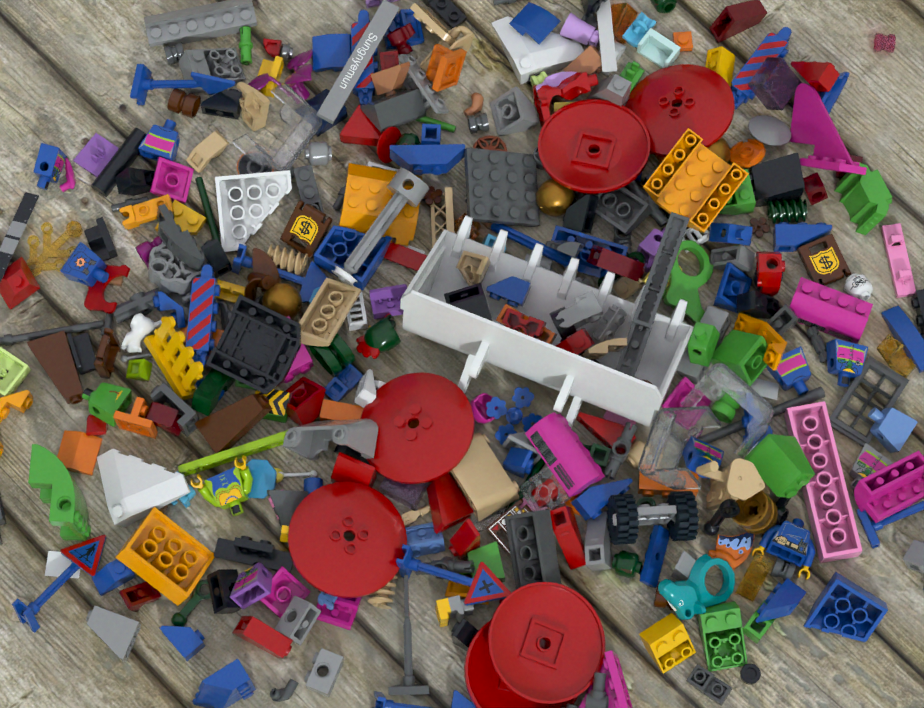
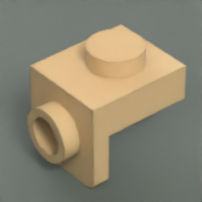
M623 276L613 284V288L620 298L627 300L636 291L643 288V278H639L637 282Z

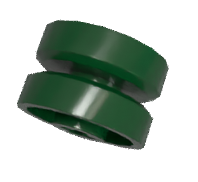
M337 333L329 346L308 345L316 360L333 377L342 372V365L349 366L355 361V356L351 349Z

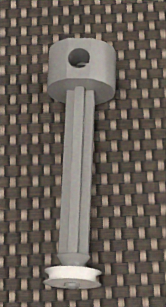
M400 168L387 185V188L394 195L344 263V268L341 269L335 265L336 269L331 270L342 282H346L354 287L353 283L357 282V280L352 275L358 273L357 271L405 204L417 207L428 192L429 187L427 184L404 168ZM407 185H410V186L413 187V188L410 189V190L404 189V187L407 186Z

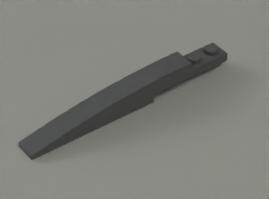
M673 212L670 214L627 336V346L623 348L616 370L632 377L635 376L690 219L688 217Z

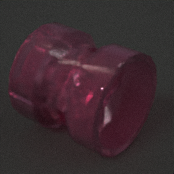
M876 33L874 51L886 50L893 53L896 42L895 34L886 36L882 33Z

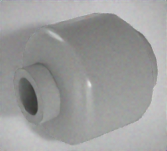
M310 142L308 148L304 150L305 159H308L309 164L312 166L327 165L332 160L331 146H328L327 142Z

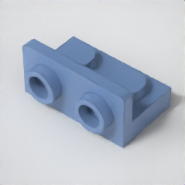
M433 522L405 528L407 545L411 546L414 558L445 551L442 532L435 533Z

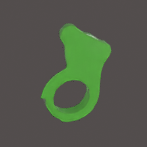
M682 241L669 277V288L665 290L663 295L664 304L670 306L673 310L680 299L688 301L684 316H687L693 323L700 322L705 313L701 307L698 288L710 279L714 266L710 264L709 257L704 248L698 245L696 241ZM681 250L691 251L698 258L700 268L696 276H689L681 271L678 265V255Z

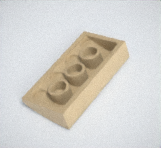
M326 277L299 321L301 324V343L311 346H329L360 295L361 289Z

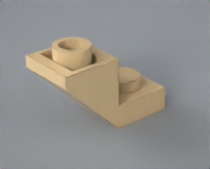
M216 130L195 146L186 161L200 173L212 158L219 157L229 142Z

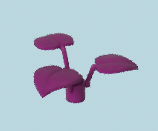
M313 50L300 53L288 62L287 68H294L295 71L285 79V83L290 84V89L269 76L268 73L257 76L248 85L256 90H260L269 81H272L289 95L293 94L298 102L306 100L310 93L304 86L303 81L312 80L311 72L313 67L311 64H304L311 58Z

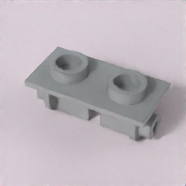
M613 304L603 316L607 323L604 324L600 321L593 331L592 337L601 342L613 339L618 327L624 323L627 313L621 307Z

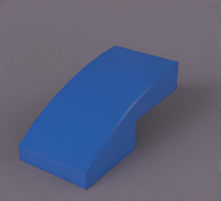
M350 364L325 387V393L333 401L339 402L357 386L363 374Z

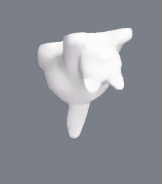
M142 313L134 315L130 324L131 331L126 334L121 349L125 350L127 348L129 353H142L141 341L154 329L160 327L162 321L154 322Z

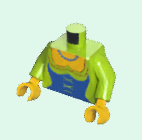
M245 455L242 456L243 463L238 462L236 457L234 461L236 467L204 480L205 484H202L201 475L197 474V478L200 481L195 483L190 479L191 485L198 488L197 490L203 498L214 507H220L224 510L230 508L232 515L238 516L244 512L241 502L249 499L248 494L251 492L253 483L249 467L246 466L247 457Z

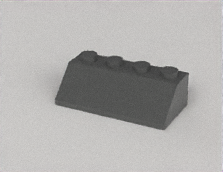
M550 509L504 516L516 589L535 582H553L562 585Z

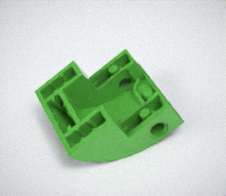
M32 444L28 483L32 488H41L40 499L43 503H51L49 522L52 526H61L60 536L63 540L86 541L87 537H90L91 526L88 525L87 503L82 491L65 465L55 454L38 444Z

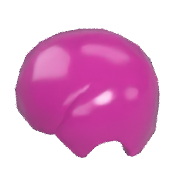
M482 393L470 401L474 420L482 424L489 423L495 419L494 416L489 417L486 414L488 409L486 403L491 402L492 396L487 393Z

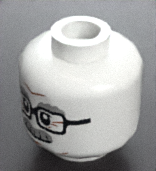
M855 273L846 279L844 288L848 295L864 301L871 297L870 294L873 291V287L865 275Z

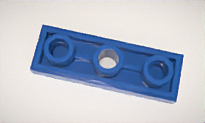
M660 525L653 526L649 546L645 553L643 569L640 572V582L651 588H657L670 537L669 531Z

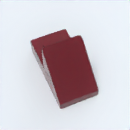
M152 402L145 419L152 420L156 426L174 436H179L181 433L177 421L182 416L177 414L178 410Z
M148 582L131 586L119 592L128 609L133 612H137L143 605L159 600L161 597L160 592Z

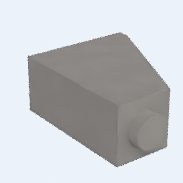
M614 74L598 82L599 85L594 86L587 99L608 100L619 106H625L629 99L632 82Z
M94 606L93 610H90L87 614V625L123 662H127L142 625L136 620Z

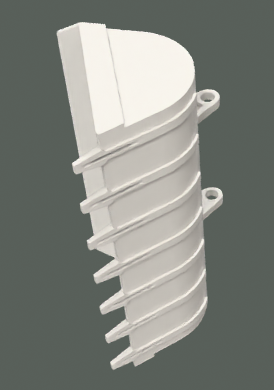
M465 215L457 234L444 229L401 297L400 309L404 310L402 326L406 331L468 355L458 387L464 394L467 391L471 378L476 379L484 363L487 362L560 391L553 408L555 411L561 413L569 395L574 397L566 417L571 429L582 401L650 427L656 412L661 407L694 326L683 323L688 301L680 299L671 317L657 312L635 376L632 377L616 370L622 350L619 352H608L601 359H596L601 363L599 364L556 347V345L561 343L560 340L562 338L549 313L562 307L568 308L576 304L575 297L593 291L603 311V315H601V319L594 323L589 322L577 328L576 331L585 328L595 345L601 343V341L592 337L593 331L600 321L604 324L607 323L603 316L609 307H612L614 304L617 307H621L627 315L624 323L616 330L613 339L627 338L645 285L636 301L632 303L611 294L615 273L611 271L607 272L599 289L575 280L580 260L575 257L571 258L566 270L561 275L540 267L544 245L536 243L528 260L525 261L504 253L508 231L503 229L500 230L492 248L468 239L473 218ZM463 251L483 255L490 259L491 264L481 285L492 321L447 304L444 294L468 287L459 269L456 268ZM511 276L531 283V288L523 307L518 305L517 308H512L525 314L527 317L531 316L546 322L545 327L557 334L552 345L510 329L496 321L507 301L501 298L500 301L490 298L486 291L487 287ZM639 379L648 380V381L651 382L652 384L647 383V382L642 381V380H639Z

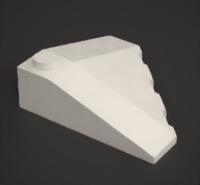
M509 16L491 23L520 85L529 82L530 76H537L542 71L549 74L567 67L584 52L580 42L563 38L553 32H550L538 44L527 33L522 36L509 24L514 18Z
M290 170L215 177L221 245L224 252L238 251L239 244L246 245L244 243L263 225L262 221L268 214H272L282 197L292 190Z
M111 449L97 457L107 507L114 525L127 527L147 516L153 507L160 509L191 492L184 474L179 472H169L165 467L154 463L150 465L143 462L144 460L133 455H123L120 453L121 451Z

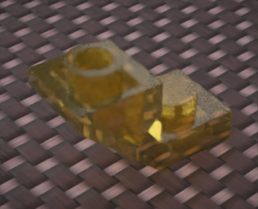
M888 334L877 347V351L891 369L907 378L916 366L912 359H909L906 353L903 352L904 345Z
M756 552L735 593L753 602L774 561Z

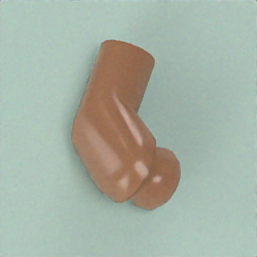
M472 94V106L463 111L466 117L475 115L482 110L484 101L482 94Z

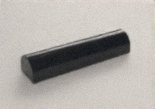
M134 128L91 184V188L107 198L116 186L115 177L127 167H130L140 154L138 147L147 134L139 128Z

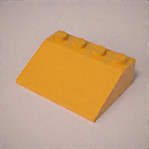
M153 507L115 558L179 606L189 597L215 557L213 552L156 507Z

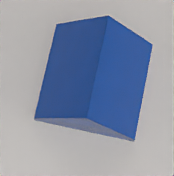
M727 262L713 306L737 313V295L749 292L752 279L733 264Z

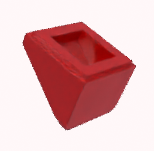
M89 415L87 417L86 435L106 434L108 424L94 415Z

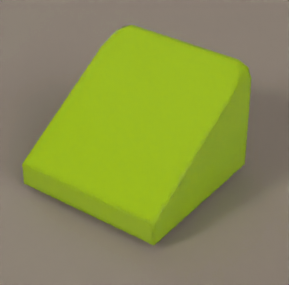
M145 359L129 360L126 378L149 381L152 363Z

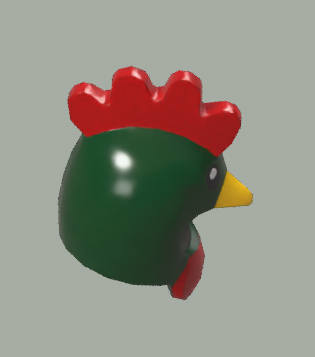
M390 313L374 325H369L364 335L356 339L358 343L356 350L362 353L364 357L372 356L373 359H376L380 353L393 349L401 342L394 329L395 321L390 320L392 317Z

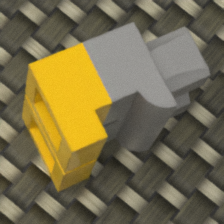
M460 595L436 600L435 611L439 626H448V620L456 618L461 622L464 616L473 615V605L466 606L464 604L465 599L461 600Z

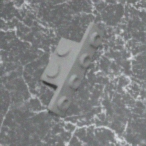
M400 54L398 58L402 64L410 62L409 76L403 83L405 88L420 89L425 111L431 106L435 113L447 114L449 110L445 106L444 100L432 89L433 85L426 78L425 72L417 65L416 59L411 54Z

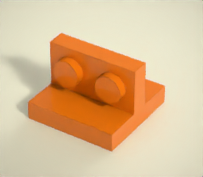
M440 44L434 45L426 72V78L433 82V90L439 92L457 85L467 51L463 49L452 51Z
M136 397L131 414L115 410L113 418L119 429L156 439L158 431L154 422L145 419L149 407L144 398Z

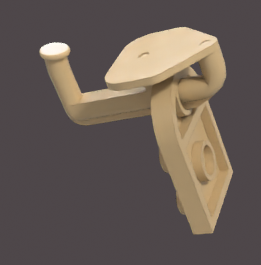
M416 3L410 7L414 12L413 16L418 21L423 22L429 32L442 38L438 44L452 51L458 49L469 51L475 36L469 28L457 26L448 30L424 7ZM462 33L464 37L458 40L457 37ZM432 51L426 56V58L420 64V69L423 70L425 74L427 72Z
M741 458L733 460L730 466L719 469L718 463L714 460L696 468L697 474L711 478L710 491L706 497V508L710 510L718 509L720 504L727 499L735 501L738 499L747 500L765 488V484L754 464Z

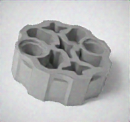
M163 242L159 246L153 247L150 252L148 277L152 283L159 287V290L165 293H188L192 288V280L196 277H201V271L191 268L178 259Z

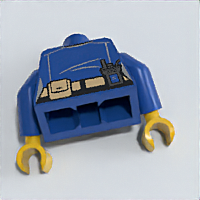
M795 518L792 523L784 521L782 525H776L768 529L759 542V548L753 550L752 557L755 552L759 551L762 553L759 561L762 560L764 557L763 551L766 548V552L799 567L803 565V568L797 572V577L800 578L801 572L805 571V580L810 577L808 569L812 566L816 551L813 541L810 539V531L803 528L804 522L801 519Z

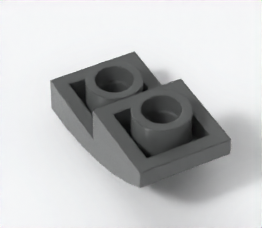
M698 664L686 680L698 691L721 706L732 691L731 686L719 680L713 673Z

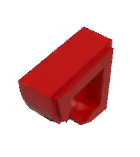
M263 38L264 48L268 55L273 58L276 56L280 57L282 40Z

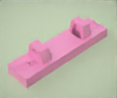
M901 223L883 225L881 232L896 298L913 296L916 289ZM894 243H899V244H900V245H897V246H892Z

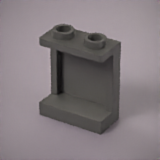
M164 382L153 388L150 395L152 402L160 404L166 402L172 408L177 409L178 414L182 416L177 423L181 432L188 437L197 429L194 424L199 420L197 413Z

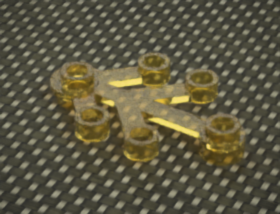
M49 222L43 223L41 225L43 253L38 258L37 247L40 241L35 235L28 237L30 257L26 263L29 269L32 264L36 265L34 269H30L33 276H38L42 271L56 270L60 272L62 267L57 268V264L62 263L64 266L65 262L62 259H57L54 263L44 262L48 258L71 256L70 252L75 250V246L65 250L58 249L70 237L76 238L82 234L83 229L79 222H69L66 227L67 230L52 244L51 234L53 227ZM72 226H77L75 230H71ZM45 227H50L48 231H44ZM33 239L37 240L36 243L31 244Z

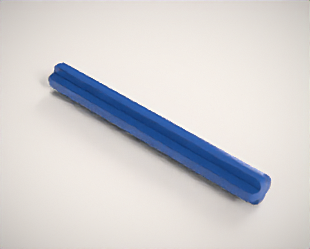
M492 223L491 225L492 231L498 234L501 229L508 231V239L531 250L534 249L536 243L544 245L542 255L566 267L572 258L504 224Z

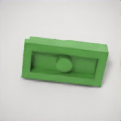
M633 61L632 63L628 62L619 75L632 82L630 93L639 82L645 70L640 68L639 63Z

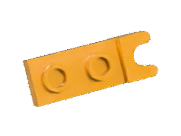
M167 194L133 206L128 205L120 208V213L124 217H129L122 222L123 226L129 230L139 227L140 224L156 220L158 206L163 204L174 214L170 195Z

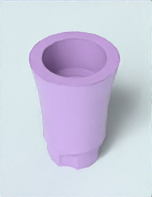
M571 12L561 29L560 36L573 39L586 46L594 45L597 47L599 43V31Z

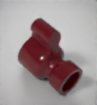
M411 23L399 27L386 35L391 45L398 48L399 55L409 54L413 51L410 44H407V40L416 33Z

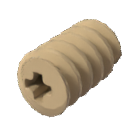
M272 244L267 252L276 267H280L281 270L285 271L287 269L290 273L295 271L296 275H300L305 270L308 254L301 258L300 251L294 256L293 249L288 254L286 247L280 251L279 245L272 249Z
M395 575L392 580L398 579V576ZM391 580L386 586L370 594L372 597L368 598V602L378 608L392 609L387 603L393 602V599L388 596L395 595V592L390 590V588L397 585Z

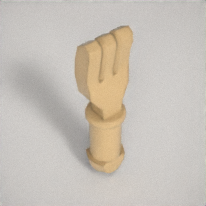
M427 504L421 508L419 507L417 511L411 510L402 514L401 517L404 525L407 526L416 521L420 515L423 517L431 512L430 505Z

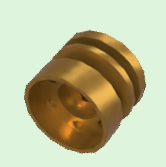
M761 490L747 500L738 499L736 501L739 504L740 513L732 519L748 533L763 534L775 525L778 509L775 502L764 491Z

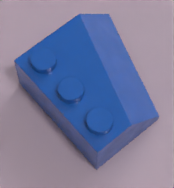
M333 225L315 252L314 263L335 275L331 270L336 269L335 265L341 269L344 268V263L366 233ZM382 237L357 271L358 273L352 275L357 280V282L353 283L355 287L362 291L365 289L382 263L392 237Z
M835 572L814 602L803 626L866 642L887 613V603Z
M236 659L202 680L198 688L199 692L196 693V698L192 702L196 706L205 708H227L242 698L246 700L251 697L256 688L240 661Z

